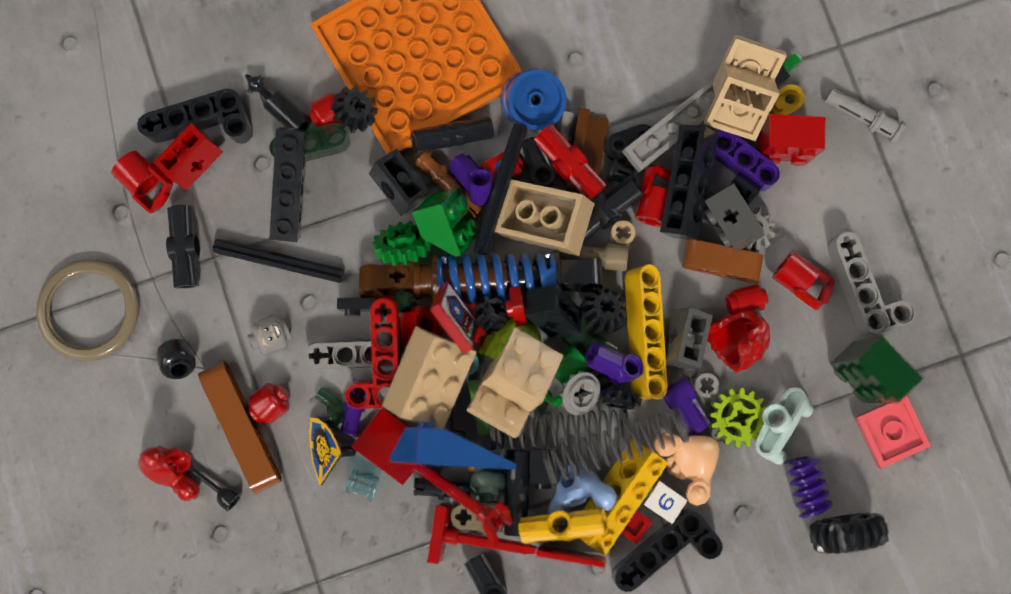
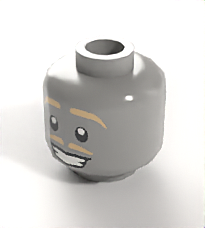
M270 316L252 323V333L247 335L252 349H259L263 355H269L287 347V340L291 339L284 319L279 320L276 316Z

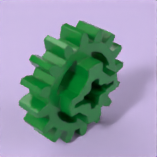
M412 221L405 225L402 222H398V226L390 224L386 230L380 229V235H374V241L372 242L377 259H382L384 264L392 261L393 266L400 262L407 265L410 260L418 262L419 256L426 257V251H432V243L421 237L417 225H413Z

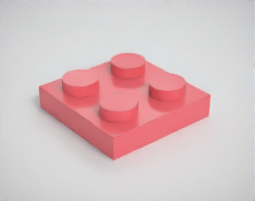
M905 396L899 403H885L854 417L877 468L882 469L931 447L908 396Z

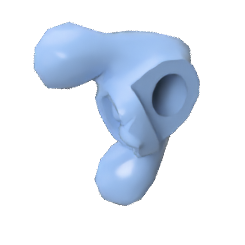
M578 461L579 477L575 475L571 465L568 466V480L564 478L560 471L557 490L550 502L547 515L555 511L570 512L569 507L580 505L586 502L589 497H592L594 504L599 509L610 510L615 504L616 493L612 487L603 483L591 468L588 474L582 462ZM567 520L562 521L559 527L564 525Z

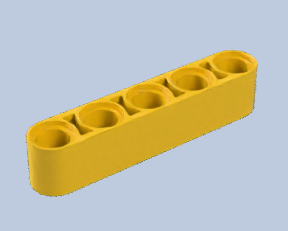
M648 264L632 268L625 275L629 354L638 356L644 366L643 374L631 381L632 393L639 396L642 400L661 399L666 395L668 387L661 278L658 269L654 265Z

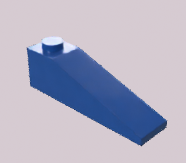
M417 422V428L406 427L390 456V462L516 470L515 463L447 430L434 429L435 423Z

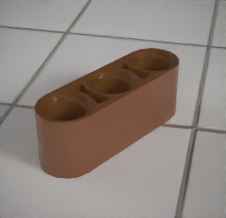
M687 240L682 267L738 281L758 283L764 256L742 249L735 252L732 247L726 248L724 245L710 242Z

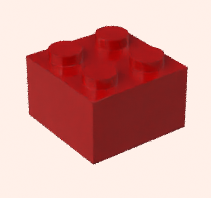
M770 114L757 137L756 150L774 164H779L781 161H789L794 166L807 165V163L825 150L826 117Z

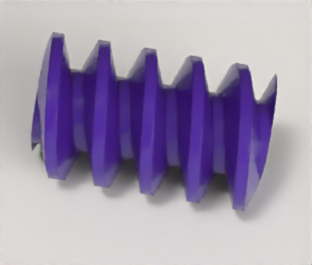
M802 456L783 462L793 466L786 474L796 476V479L789 482L790 486H799V490L792 494L794 497H802V500L795 504L798 508H805V511L799 514L800 518L820 515L832 508V502L825 500L830 495L829 491L821 489L827 484L826 480L817 478L824 473L823 469L814 467L820 463L819 457Z

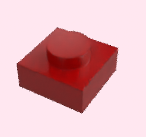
M520 286L509 288L510 300H505L508 317L514 316L516 327L525 326L527 323Z
M636 510L621 534L635 544H638L653 521Z

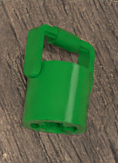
M569 344L560 353L563 355V358L554 377L564 387L563 383H568L570 375H576L579 371L591 373L594 369L588 367L587 363L584 362L585 358L573 345ZM548 390L543 401H549L554 407H558L563 399L559 394L553 398L552 393Z

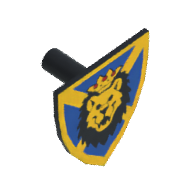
M310 417L309 441L311 459L316 477L321 486L339 459L342 457H354L356 451L351 446H341L334 430L328 423L321 418Z

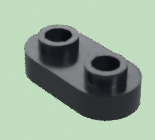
M639 124L610 135L605 142V155L612 161H614V158L619 159V161L626 160L627 157L622 151L638 139L639 134L647 132L652 127L646 124ZM619 142L623 145V149L617 150L613 144Z

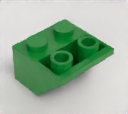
M459 187L431 194L412 211L421 237L456 257L461 256L477 237L476 223L470 218L467 210V199L461 194Z

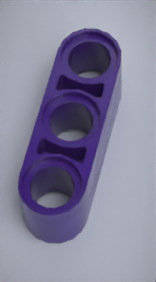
M723 130L716 132L719 134L718 139L724 140L728 146L727 149H721L718 145L716 146L714 158L736 175L741 171L762 187L760 191L768 190L779 180V168L738 135ZM738 156H745L748 159L749 165H742L738 161ZM760 171H764L769 175V182H765L760 178Z

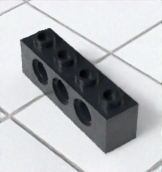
M680 124L660 228L661 233L672 238L699 241L706 204L705 200L707 199L719 134L707 126Z
M286 127L276 129L269 240L298 242L301 237L308 130Z

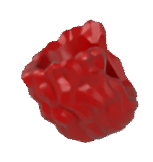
M742 310L734 315H725L722 319L711 323L707 342L711 344V349L715 352L717 358L723 360L729 369H733L734 372L738 373L748 369L754 362L762 359L770 344V326L756 312Z

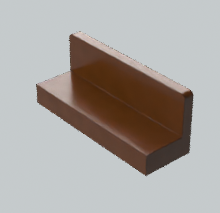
M579 108L573 145L584 154L588 165L600 177L609 120L607 118L589 116L590 109ZM568 180L565 191L580 194Z

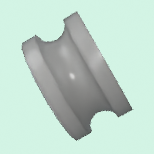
M700 373L693 380V389L702 397H712L719 390V381L713 374ZM701 379H711L710 387L712 389L709 392L704 390L703 393L700 390L702 387Z

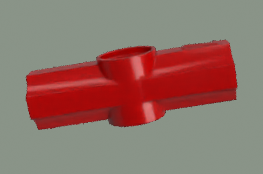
M552 124L545 127L534 139L536 145L552 161V166L565 181L569 180L581 195L591 200L606 187L604 181L588 165L584 154L575 145H570Z

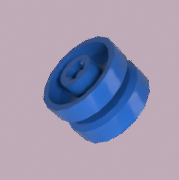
M532 69L517 72L507 79L501 90L500 103L504 115L512 124L519 123L525 125L527 129L542 130L559 121L565 111L567 97L564 86L557 76L546 70ZM532 96H535V102H531Z

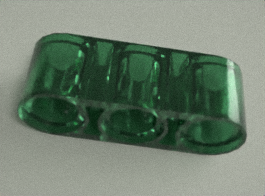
M330 123L305 129L308 130L307 141L316 140L315 147L306 151V161L339 154L349 148L350 138L345 129L341 130V124ZM340 133L343 135L340 142H330L334 134ZM275 138L269 145V151L273 157L275 154Z

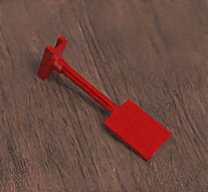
M382 408L352 444L351 448L402 486L414 471L418 472L477 516L476 519L482 523L481 526L487 539L497 545L499 538L496 530L502 528V522L509 527L513 523L509 509L500 502L494 509L487 505L483 506L427 464L390 462V456L405 428L408 426Z
M440 504L435 508L427 563H441L446 544L457 545L461 543L525 555L536 554V557L605 568L606 556L555 547L550 548L544 545L537 547L530 543L524 544L521 541L499 538V542L496 545L487 539L486 535L462 532L458 528L449 527L450 505Z

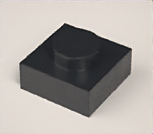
M741 171L729 184V186L735 184L747 205L762 188Z

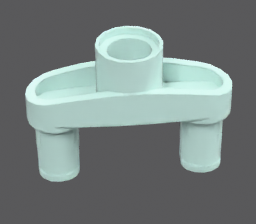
M797 387L788 389L777 403L768 406L762 415L764 424L756 441V450L764 459L770 460L777 465L782 464L786 460L787 456L783 447L792 435L801 416L809 417L814 411L813 405L809 402L807 394L802 389ZM784 416L780 424L774 425L778 417Z

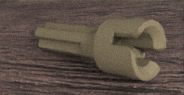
M607 243V246L604 245V248L582 246L579 256L560 251L559 255L561 260L596 258L602 261V267H605V270L626 271L629 246Z

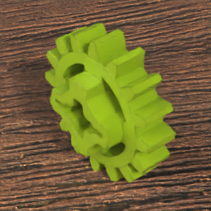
M738 388L736 394L733 389H727V397L723 394H718L720 402L711 403V406L715 408V413H708V416L714 418L715 422L711 423L709 427L718 429L714 435L716 438L724 436L723 444L729 445L733 440V446L740 448L741 441L745 447L751 446L750 439L757 441L758 433L761 431L764 423L762 415L766 408H761L760 406L764 400L763 398L754 399V391H749L745 395L744 388ZM739 399L748 402L753 408L748 409L744 407ZM727 405L728 410L725 416L722 417V411ZM738 413L749 414L744 416L740 422L729 421L734 419ZM756 419L755 425L751 430L750 426L753 420ZM725 427H731L735 429L736 434H738V436L730 434L725 429Z

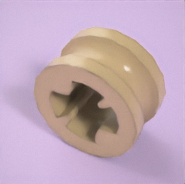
M618 221L610 230V238L614 244L628 245L635 237V228L628 221ZM616 229H628L629 232L626 235H629V238L623 237L619 239L616 236L619 233Z

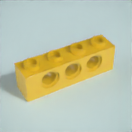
M633 438L630 440L633 460H630L624 449L621 453L622 463H619L617 459L602 481L612 487L616 493L615 504L610 510L605 511L608 520L607 535L580 538L588 546L604 556L614 545L668 464L667 461L655 452L653 454L643 444L644 456L642 457ZM592 497L583 511L599 509L594 504Z

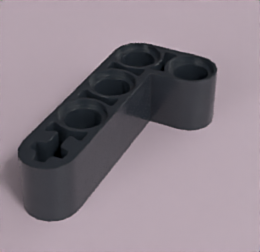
M229 88L145 113L137 122L139 132L154 143H162L177 138L190 123L200 130L222 124L224 132L234 142L239 144L248 142L253 135V128L244 101L237 92ZM236 100L232 108L226 109L225 106L228 101ZM209 107V113L204 117H200L201 111ZM184 115L182 123L175 125L177 117ZM238 124H243L242 131L234 134V127Z
M683 509L673 524L667 521L613 568L612 579L621 591L631 592L688 544L702 557L715 559L722 553V541L700 514L690 509ZM688 516H694L695 526L690 530H685L683 527L684 519ZM666 534H673L675 538L674 544L669 548L663 547L662 538ZM712 538L713 548L710 551L704 552L701 547L703 540ZM652 552L654 556L653 562L647 566L641 565L640 558L642 554ZM634 562L642 572L638 574L631 564ZM625 571L629 574L631 578L629 582L622 580L620 575L622 572Z

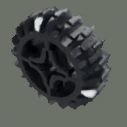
M850 513L822 518V520L813 522L809 527L810 541L813 544L814 550L820 553L858 552L883 546L889 541L888 525L885 522L884 516L877 513Z

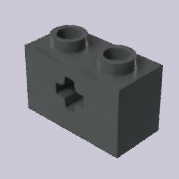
M735 184L705 200L708 210L704 212L712 225L718 223L722 230L718 235L726 248L732 246L734 251L738 252L765 236L763 228ZM733 216L737 222L732 224L728 217Z
M691 307L672 310L665 340L666 364L681 369H701L713 315Z

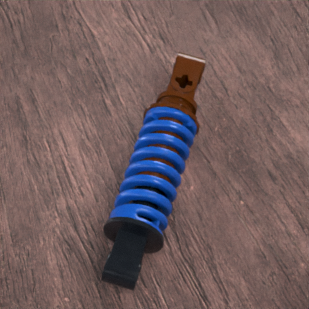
M559 251L546 253V261L542 253H536L533 258V265H531V260L527 253L520 255L518 265H516L515 257L511 253L506 254L504 262H501L498 254H492L490 262H486L485 256L479 254L476 257L475 263H471L469 255H463L461 263H456V258L453 255H449L446 260V256L433 254L432 261L428 264H422L418 261L414 262V264H397L396 266L367 264L359 268V296L362 298L378 299L381 296L387 295L397 298L415 297V300H421L422 297H432L434 301L439 285L446 281L449 282L463 302L466 296H468L473 304L479 301L480 295H483V297L487 296L489 300L498 295V298L505 303V300L509 298V288L518 286L521 289L522 299L524 290L529 291L552 285H558L565 293H593L595 288H604L601 260L596 258L561 260Z

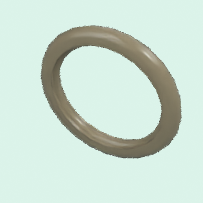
M80 260L60 268L47 280L37 301L36 317L44 340L54 351L76 361H94L113 354L128 341L138 320L139 302L132 282L120 269L100 260ZM82 273H97L109 278L119 287L125 301V317L118 332L109 341L91 348H80L64 341L56 333L50 318V305L59 286L67 279Z

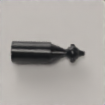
M261 74L259 76L245 75L249 88L247 91L250 94L258 92L264 109L286 128L307 130L310 127L312 120L281 91L264 87V76Z

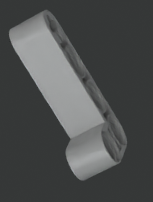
M844 232L831 239L828 244V252L858 331L863 335L869 336L884 333L911 323L916 314L915 308L911 303L903 300L884 305L858 236L852 232ZM846 243L847 248L842 249L841 244ZM852 256V259L848 261L845 260V258ZM850 265L856 267L858 271L856 278L849 272ZM860 290L867 295L866 303L861 302L859 299ZM895 308L900 309L902 313L901 320L896 319L894 316ZM870 316L876 319L877 326L875 329L869 325L868 320Z
M387 331V341L381 342L384 344L392 343V335ZM371 341L312 344L305 351V361L309 366L317 369L372 367V362L369 361L367 352L372 348ZM345 348H350L353 352V358L348 363H343L340 359V353ZM320 350L321 353L332 354L333 359L322 358L319 363L313 357ZM388 359L380 361V367H394L393 363Z

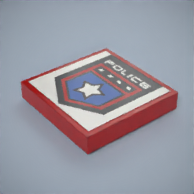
M446 281L439 285L430 311L462 353L465 354L473 349L479 326L475 323L473 314L449 282Z

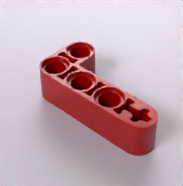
M381 296L371 306L373 378L356 379L345 392V400L352 408H385L382 406L385 397L382 396L380 390L383 387L390 388L400 365L398 302L391 296ZM383 303H386V307L392 310L387 314L385 324H381L384 320V313L378 310ZM381 331H388L393 337V342L390 344L382 343L379 339V333ZM383 359L390 360L393 363L394 369L392 371H384L380 367V361ZM357 387L362 388L366 392V398H356L353 394V389Z

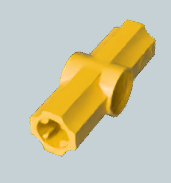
M603 508L567 513L555 511L550 515L524 517L520 519L519 534L524 544L555 540L569 542L575 538L607 535L608 520ZM567 520V529L559 533L560 523Z

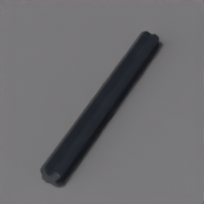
M515 123L512 127L473 247L475 253L483 255L488 253L528 130L525 125Z
M216 239L214 241L213 252L216 254L341 283L344 278L345 271L339 267L227 240Z

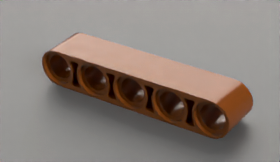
M222 361L198 373L200 383L251 490L258 494L281 482L280 471L256 421L248 411V404L226 361Z

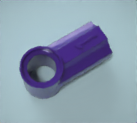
M461 153L455 156L454 160L449 164V168L469 192L470 201L476 205L488 204L493 189L491 173L488 170L481 169L469 155Z
M597 342L593 343L585 354L584 362L587 363V366L608 375L610 381L615 385H623L635 380L644 371L643 363L638 356L633 354L624 356Z
M683 377L667 387V392L663 399L671 411L675 408L679 409L689 436H692L706 429L711 423L696 400L697 395L693 387Z

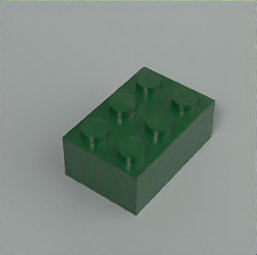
M883 336L852 342L830 363L836 369L834 370L835 375L841 381L848 382L855 389L853 391L854 395L864 403H899L923 380V377Z

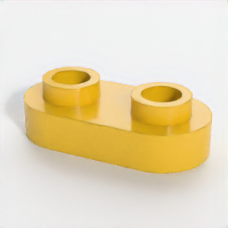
M793 84L779 89L780 94L770 114L791 115L799 110L805 101L803 90ZM785 97H790L793 103L788 104L785 101Z

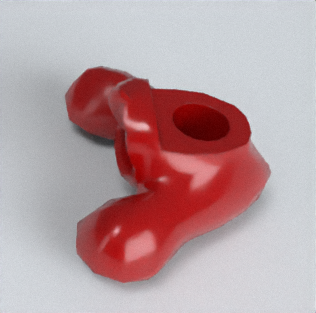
M162 446L146 448L140 453L137 465L145 477L156 484L172 488L178 498L183 501H191L198 498L200 493L198 483L184 474L190 467V456L192 453H187L177 447L168 450Z

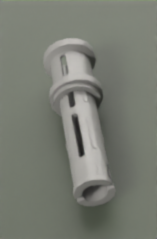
M834 87L824 103L867 125L870 132L874 133L876 131L889 138V142L892 144L897 141L906 126L905 122L901 121L899 123L888 117L885 111H875Z

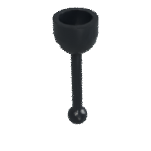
M192 462L189 469L186 470V472H191L217 492V503L225 511H230L241 498L242 494L235 488L225 487L221 489L195 469Z

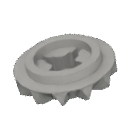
M579 371L576 375H570L568 383H563L564 391L559 394L563 399L561 405L567 412L577 416L583 415L596 405L600 394V384L593 374ZM580 388L586 390L580 393L578 397L574 396L575 392H578Z

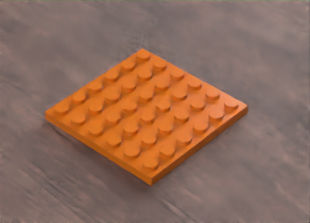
M351 0L310 23L311 28L344 84L350 90L354 86H358L361 93L368 89L367 97L375 98V103L372 106L378 108V113L374 116L375 122L370 128L386 155L396 148L400 154L412 148L410 138L412 130L459 121L501 97V90L507 79L515 73L522 71L479 0Z

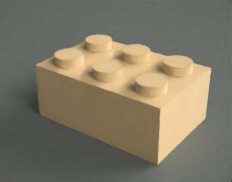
M511 180L495 232L507 239L579 256L594 203L581 194Z
M416 327L382 406L401 418L414 422L435 423V428L444 429L476 355V351L470 350L464 354L453 340Z

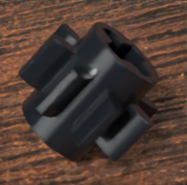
M485 296L473 309V312L476 313L475 323L484 331L493 328L497 332L509 319L506 315V305L497 297L489 300Z

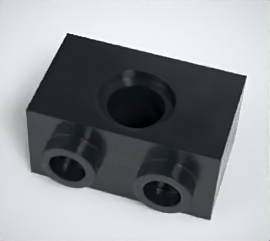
M397 148L376 161L369 172L371 178L400 216L422 203L429 193V190Z

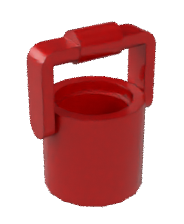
M138 151L126 153L116 162L111 171L112 176L132 194V198L148 213L157 212L165 205L174 185L173 181L168 179L156 164L147 161ZM161 181L164 185L159 190L152 204L144 196L150 193Z
M651 165L645 171L640 189L644 197L638 202L634 218L643 224L661 228L668 189L651 185L655 173L669 182L671 171L663 166Z
M794 250L784 258L772 275V279L814 310H818L828 303L835 284L832 277ZM816 279L825 285L817 299L807 292Z

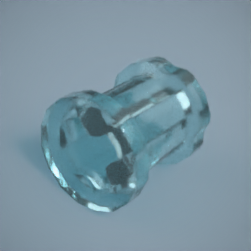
M353 469L345 493L350 494L354 492L367 497V500L372 502L380 478L375 477L373 479L359 474L358 470Z

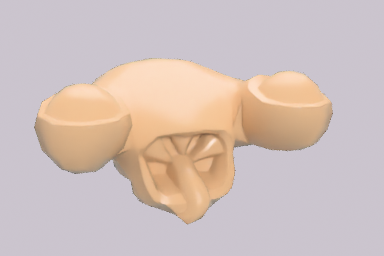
M666 432L662 433L665 450H663L656 436L653 441V447L659 456L668 457L666 460L668 462L667 472L674 475L677 479H690L692 481L686 491L689 503L696 506L706 503L710 497L711 478L719 458L720 448L718 441L707 436L692 435L688 436V443H683L680 436L673 434L676 443L674 447Z

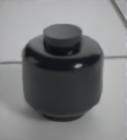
M170 339L159 346L157 362L161 373L165 377L174 380L182 379L194 371L196 358L191 345L187 341Z

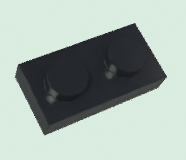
M337 298V309L344 312V316L358 317L361 316V312H370L371 306L377 298ZM383 303L378 308L379 311H383L384 317L387 316L388 312L392 311L391 308L386 307V303Z

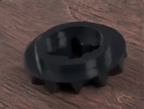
M612 389L600 391L598 399L605 406L635 410V407H641L642 399L636 394Z

